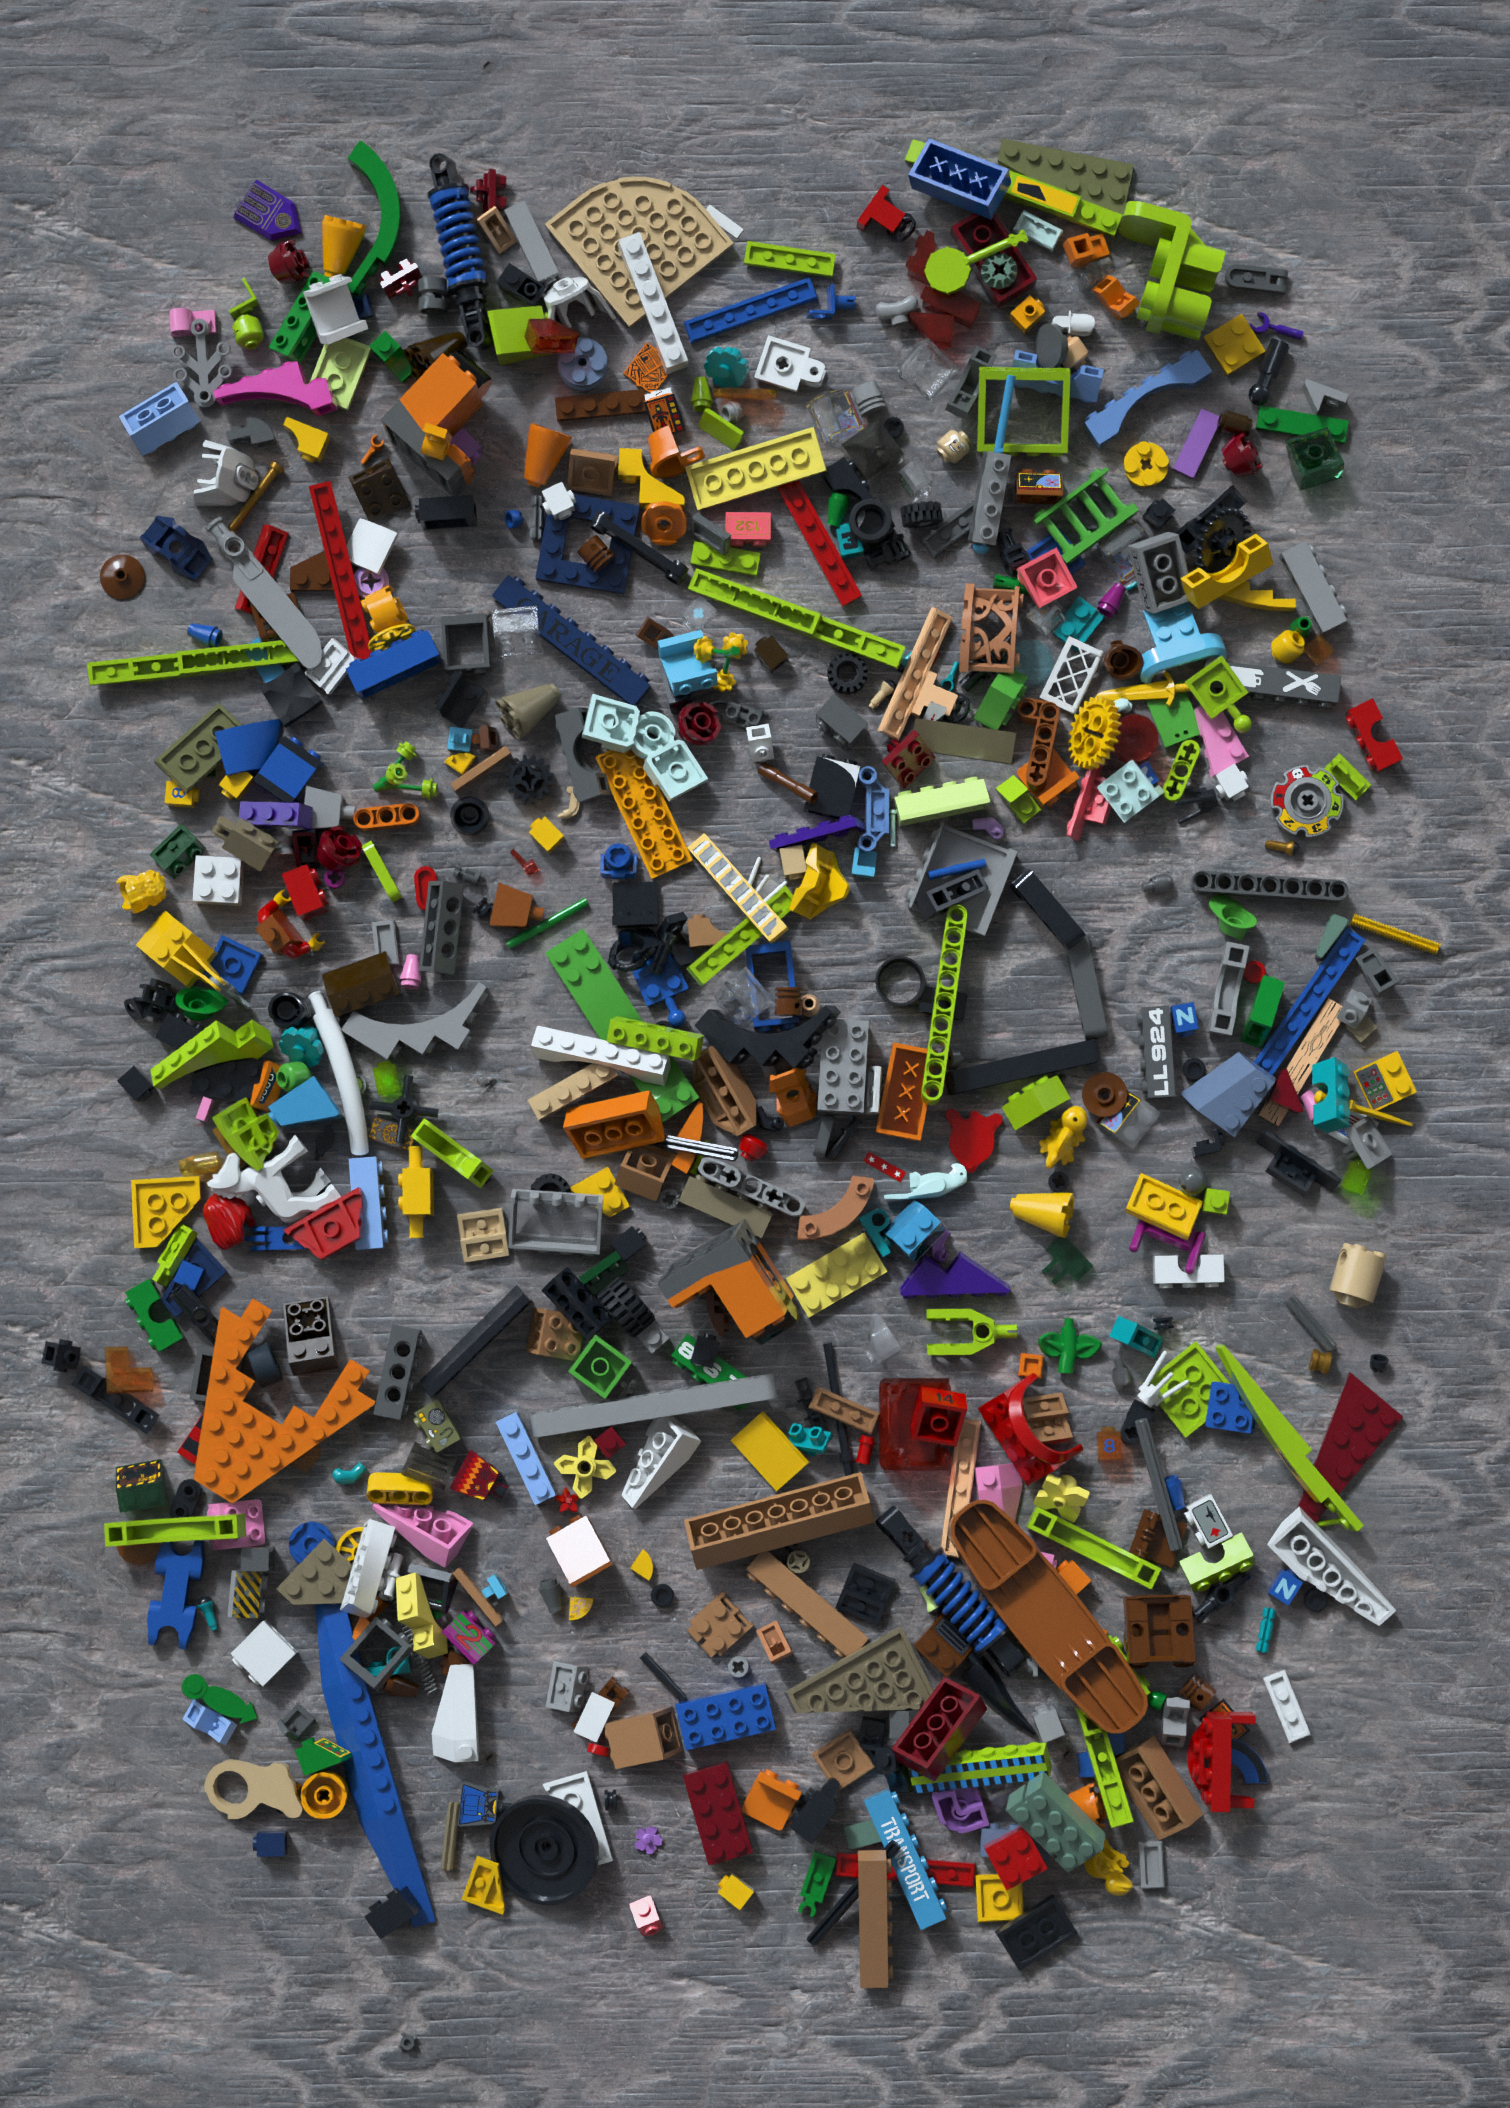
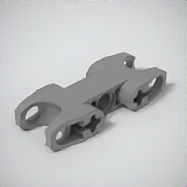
M702 1158L698 1170L704 1178L788 1216L799 1217L806 1204L798 1195L756 1178L715 1158ZM707 1163H714L717 1168L715 1173L709 1175L704 1172V1166ZM734 1174L735 1180L728 1182L727 1175ZM755 1181L758 1184L757 1192L748 1193L745 1190L747 1182ZM775 1192L777 1199L769 1200L768 1195ZM790 1200H796L799 1202L800 1208L796 1212H791L787 1208V1203Z

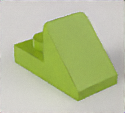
M1014 775L996 788L997 792L1022 824H1025L1041 811L1040 807L1028 793V788Z

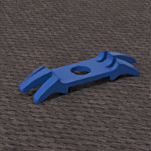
M250 1227V1231L267 1232L268 1235L245 1237V1241L268 1242V1245L250 1247V1251L307 1249L299 1244L297 1240L291 1245L284 1243V1229L287 1227Z

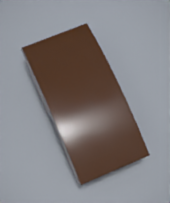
M708 1290L705 1292V1299L709 1317L718 1335L724 1336V1332H729V1319L724 1318V1313H715V1309H719V1296L714 1295V1290Z

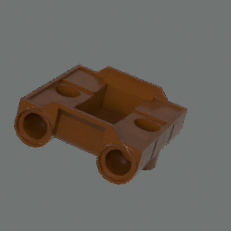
M1142 1595L1123 1598L1125 1620L1123 1635L1127 1645V1663L1131 1668L1148 1667L1150 1662H1173V1667L1180 1668L1194 1665L1196 1658L1191 1596ZM1135 1627L1139 1629L1141 1636H1133L1130 1628ZM1176 1627H1183L1186 1630V1636H1180L1176 1632ZM1148 1630H1168V1635H1149Z

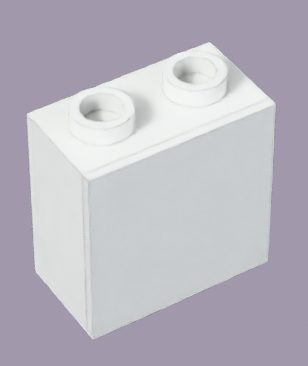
M264 1620L244 1639L231 1655L234 1657L232 1659L233 1662L240 1669L245 1668L250 1673L248 1677L256 1685L261 1684L264 1686L298 1651L267 1620Z

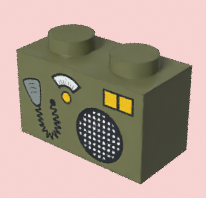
M440 1399L414 1413L416 1418L413 1420L420 1431L424 1429L427 1435L425 1441L431 1451L435 1449L438 1453L462 1439Z

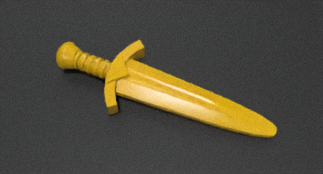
M1165 671L1163 677L1166 681L1116 688L1098 693L1097 696L1109 698L1111 701L1121 698L1128 699V701L1168 699L1166 706L1170 708L1174 702L1176 692H1189L1191 690L1186 683L1175 685L1170 674Z
M1317 1091L1314 1095L1315 1103L1322 1102L1327 1095L1322 1091ZM1349 1100L1350 1111L1391 1123L1413 1126V1123L1356 1105L1354 1100Z

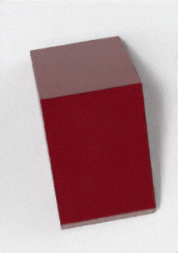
M1286 1068L1280 1071L1267 1101L1298 1114L1303 1112V1108Z

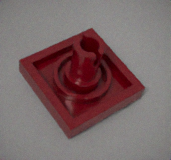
M915 730L900 743L897 740H892L891 743L896 747L894 748L891 744H888L887 751L889 754L881 761L903 789L912 783L936 758Z

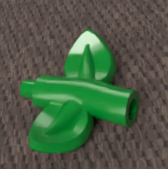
M1065 1318L1064 1327H1061V1334L1048 1332L1038 1339L1039 1348L1044 1355L1049 1358L1060 1356L1057 1373L1073 1374L1076 1358L1082 1360L1090 1359L1102 1347V1342L1087 1334L1077 1336V1328H1073V1318Z

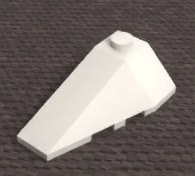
M673 1416L654 1418L645 1435L648 1436L644 1449L640 1448L638 1452L640 1459L636 1468L631 1470L622 1493L623 1498L634 1509L684 1465L701 1442L689 1427Z
M473 1664L450 1665L432 1730L433 1755L452 1762L478 1761L479 1757Z

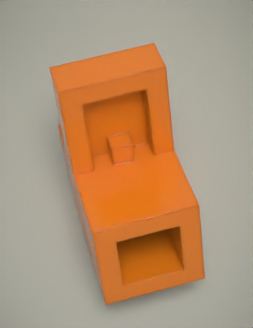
M1088 233L1068 238L1063 244L1067 259L1072 268L1085 266L1089 262L1103 259L1110 255L1103 233L1089 237Z
M1107 275L1092 288L1101 304L1117 320L1131 315L1140 304L1135 296L1125 291L1117 278Z

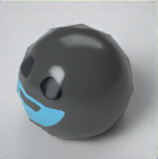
M1197 1167L1185 1169L1179 1176L1180 1189L1189 1196L1201 1194L1207 1186L1206 1174Z

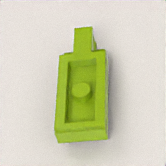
M179 1223L157 1261L159 1267L152 1280L167 1287L198 1235L197 1232Z

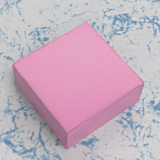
M203 1097L196 1118L208 1122L215 1101Z

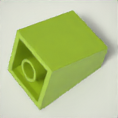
M542 306L487 311L499 365L552 354L551 347H555L553 334H548L546 326L550 325L548 312H543Z

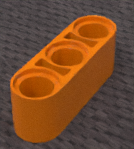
M404 803L362 808L355 812L353 820L360 830L374 831L414 826L419 823L421 814L414 804ZM409 809H413L416 812L412 820L404 819V813ZM385 812L393 813V819L388 823H384L381 820ZM364 814L371 817L367 825L359 824V819Z

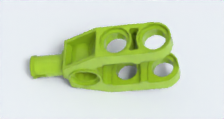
M926 1309V1321L973 1322V1343L927 1344V1355H972L993 1344L996 1338L1017 1339V1332H1007L1008 1330H1017V1324L996 1325L993 1319L972 1309ZM985 1325L988 1327L989 1335L986 1338H979L976 1335L978 1326Z

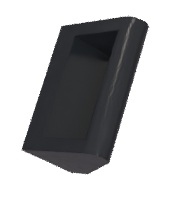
M410 1563L407 1575L416 1572L420 1575L422 1581L444 1586L442 1603L428 1600L431 1610L447 1613L458 1584L456 1577L452 1573Z

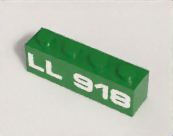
M688 1333L671 1355L675 1358L673 1360L675 1365L682 1370L685 1367L693 1371L691 1376L701 1384L704 1380L710 1384L746 1378L745 1375L718 1355L715 1357L713 1368L691 1363L696 1339ZM750 1403L732 1405V1407L738 1411L740 1408L745 1410Z

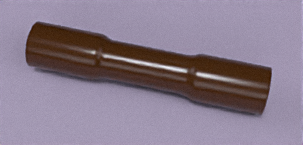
M763 762L759 766V775L783 786L808 803L814 804L818 799L819 793L793 780L768 763Z

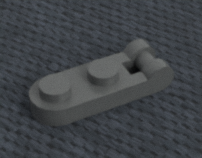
M1235 264L1226 270L1224 278L1226 284L1234 289L1285 295L1287 288L1285 286V279L1288 278V271ZM1270 277L1276 278V284H1270Z

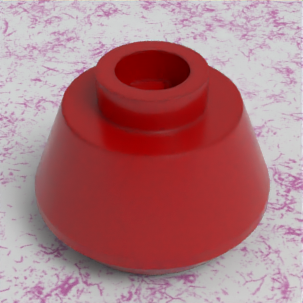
M748 1133L743 1134L739 1144V1150L742 1152L740 1156L750 1162L753 1159L759 1160L768 1153V1145Z

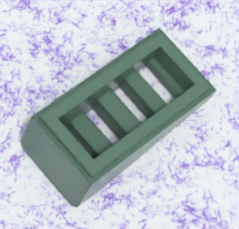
M1336 914L1329 917L1316 950L1315 959L1319 960L1325 956L1350 920Z

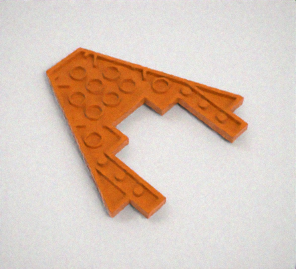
M254 1298L241 1317L223 1306L220 1309L194 1472L195 1481L232 1504L376 1403L375 1400L358 1391L370 1370L352 1359L347 1363L314 1417L294 1405L283 1424H280L243 1401L255 1380L236 1368L273 1311Z

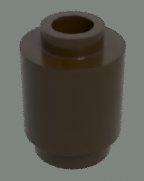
M1226 410L1224 414H1220L1217 426L1220 427V432L1233 436L1244 432L1246 437H1248L1253 420L1249 419L1247 415Z

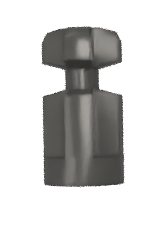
M456 865L453 876L458 878L461 875L464 881L477 885L481 872L470 868L464 871L461 865Z

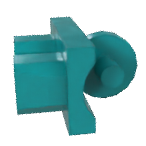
M793 1423L788 1432L789 1440L800 1451H806L807 1455L812 1457L816 1456L817 1453L825 1454L827 1445L833 1438L831 1432L823 1431L821 1427L814 1426L809 1429L803 1428L801 1424Z

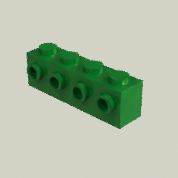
M313 271L306 281L301 293L268 347L280 358L287 361H298L299 364L302 362L317 336V331L303 292L310 290L309 286L314 283L322 282V284L330 282V277Z

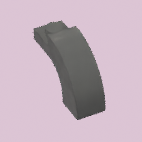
M976 346L954 393L947 403L946 411L966 419L978 398L979 367H992L997 356L996 354Z

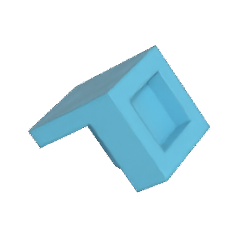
M855 847L851 876L874 879L877 852L863 853L859 850V847Z

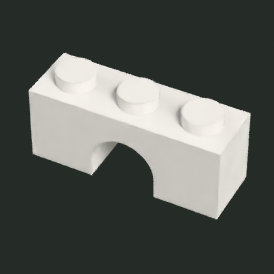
M1178 1255L1153 1256V1284H1159V1288H1173V1284L1182 1283V1288H1196V1283H1205V1287H1219V1283L1224 1282V1255H1199L1198 1268L1193 1274H1187L1179 1268Z

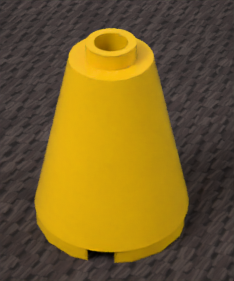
M1073 1193L1017 1194L1016 1198L1011 1199L1010 1211H1013V1216L1058 1237L1065 1238L1070 1229V1225H1068L1069 1220L1073 1217L1075 1197Z

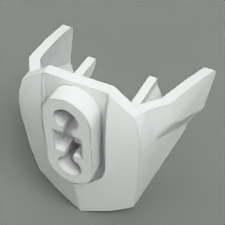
M567 277L558 280L543 295L548 310L549 324L558 348L562 347L554 317L555 310L563 327H572L566 316L567 306L570 302L577 300L583 303L587 312L593 316L595 310L590 302V297L600 311L607 313L612 320L616 319L600 292L594 289L584 277Z
M205 440L203 447L221 451V454L202 455L203 458L212 459L214 464L218 465L216 477L213 479L197 480L202 489L194 490L195 506H232L238 502H245L251 495V490H255L258 486L259 479L255 472L254 461L248 455L234 448Z

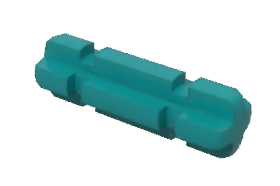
M1265 1607L1263 1609L1262 1616L1264 1618L1261 1620L1258 1634L1259 1641L1256 1644V1651L1268 1653L1270 1644H1268V1641H1271L1274 1626L1272 1621L1276 1615V1610L1273 1608Z

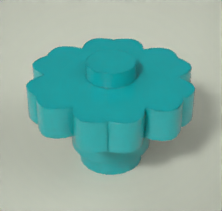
M718 346L710 350L706 356L707 360L704 363L706 375L713 378V383L724 389L728 388V386L737 389L743 385L747 379L746 375L749 372L747 360L743 358L741 351L734 347H726L723 350Z
M309 1025L299 1030L293 1027L286 1029L281 1035V1041L278 1044L281 1052L288 1055L291 1062L301 1061L308 1067L318 1065L324 1052L322 1043L319 1041L318 1030Z

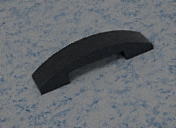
M85 1365L71 1384L146 1434L150 1432L160 1414Z

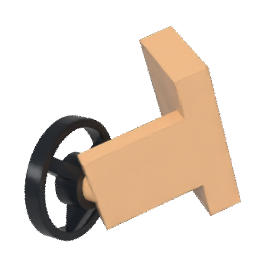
M929 671L911 716L919 718L924 706L928 707L930 701L947 708L943 719L948 723L957 724L963 721L970 711L969 699L962 693H952L935 686L934 682L937 674ZM966 701V709L958 718L957 714L961 710V705ZM951 713L953 720H948L946 715L949 716Z

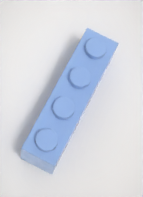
M376 1156L349 1159L351 1191L357 1187L363 1191L362 1239L355 1242L356 1250L385 1248V1243H389L388 1230H384L383 1220H387L386 1207H382L381 1198H385L384 1184H380V1175H383V1163L378 1161Z
M515 1412L496 1421L534 1504L537 1505L557 1495L519 1413Z

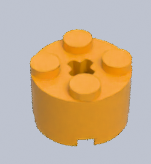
M391 585L365 596V599L361 601L365 612H369L373 619L370 621V624L375 633L396 625L409 624L406 622L408 617L399 597L394 598L391 594L395 592Z
M322 1770L313 1774L303 1784L301 1803L304 1810L314 1818H332L339 1814L346 1806L350 1790L346 1780L340 1774L331 1770ZM320 1790H322V1791L328 1790V1791H329V1794H328L329 1798L326 1797V1798L323 1800V1799L320 1797V1796L322 1795V1792H321Z

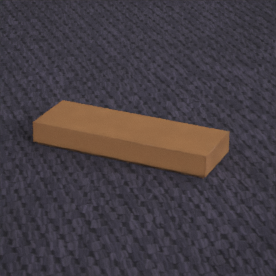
M504 746L454 780L450 785L455 793H459L512 757L510 750L507 746Z
M820 1387L816 1388L809 1406L811 1410L869 1435H872L880 1414Z
M462 1567L457 1568L452 1574L495 1626L503 1621V1617L487 1598L485 1599L481 1590Z

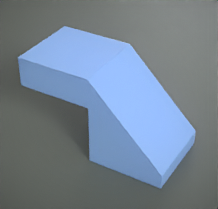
M195 1699L183 1717V1720L193 1728L209 1734L216 1741L224 1745L228 1743L237 1726L226 1716L217 1713Z

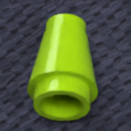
M696 377L694 379L691 405L694 411L704 412L706 408L711 409L713 404L708 379L706 377Z

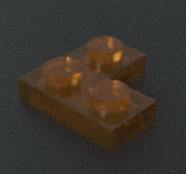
M128 1346L105 1347L107 1394L153 1392L152 1367L129 1368Z

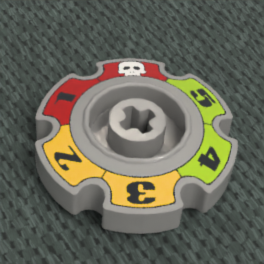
M1308 765L1289 769L1282 775L1284 783L1276 782L1271 791L1270 809L1278 812V816L1274 819L1283 831L1292 836H1295L1299 831L1304 833L1305 838L1323 835L1331 829L1329 821H1337L1343 810V794H1338L1335 791V788L1339 785L1338 781L1331 773L1320 767L1315 772L1310 771ZM1310 798V805L1304 806L1302 804L1304 802L1303 799Z

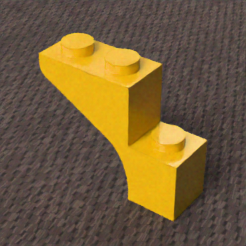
M619 448V480L629 484L640 480V507H644V510H646L650 503L667 501L679 504L682 509H685L683 495L647 473L643 466L642 449Z

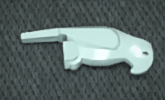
M957 1163L951 1165L953 1169L949 1174L933 1172L920 1176L918 1172L910 1173V1191L913 1192L884 1195V1199L910 1200L941 1197L963 1186L967 1182V1171L963 1165Z

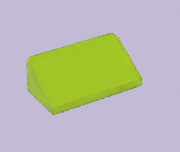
M709 408L704 410L698 425L699 428L732 450H736L744 438L743 431Z

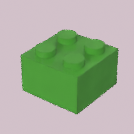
M595 1335L568 1372L600 1396L607 1399L633 1361L598 1335Z

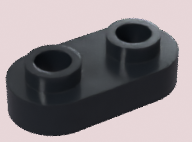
M187 1479L180 1483L169 1510L171 1518L193 1516L202 1494L200 1483L194 1479ZM188 1486L193 1488L191 1495H188L185 1491ZM178 1508L184 1509L185 1513L183 1516H178Z

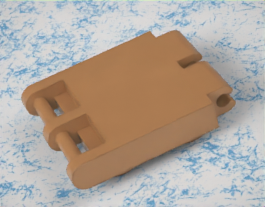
M724 1590L689 1621L692 1626L686 1630L696 1642L704 1637L706 1641L701 1647L711 1658L716 1653L721 1656L754 1626L752 1622L749 1623L739 1612L740 1608L738 1606L735 1607L725 1596ZM721 1599L731 1608V1612L720 1601ZM735 1614L746 1625L745 1627L735 1618Z

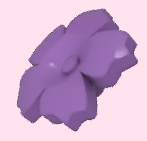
M654 1826L646 1827V1831L639 1828L636 1831V1838L639 1840L634 1844L636 1849L643 1851L646 1847V1853L653 1854L657 1849L655 1845H662L663 1841L660 1834H656L657 1828Z

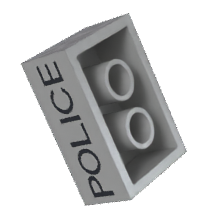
M1166 532L1128 545L1145 611L1157 613L1188 602L1181 582V578L1188 574L1179 534Z

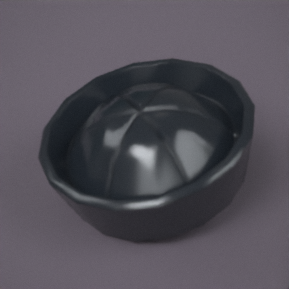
M472 796L457 800L450 812L453 827L461 834L468 836L477 835L482 832L488 825L490 818L486 804L479 798Z

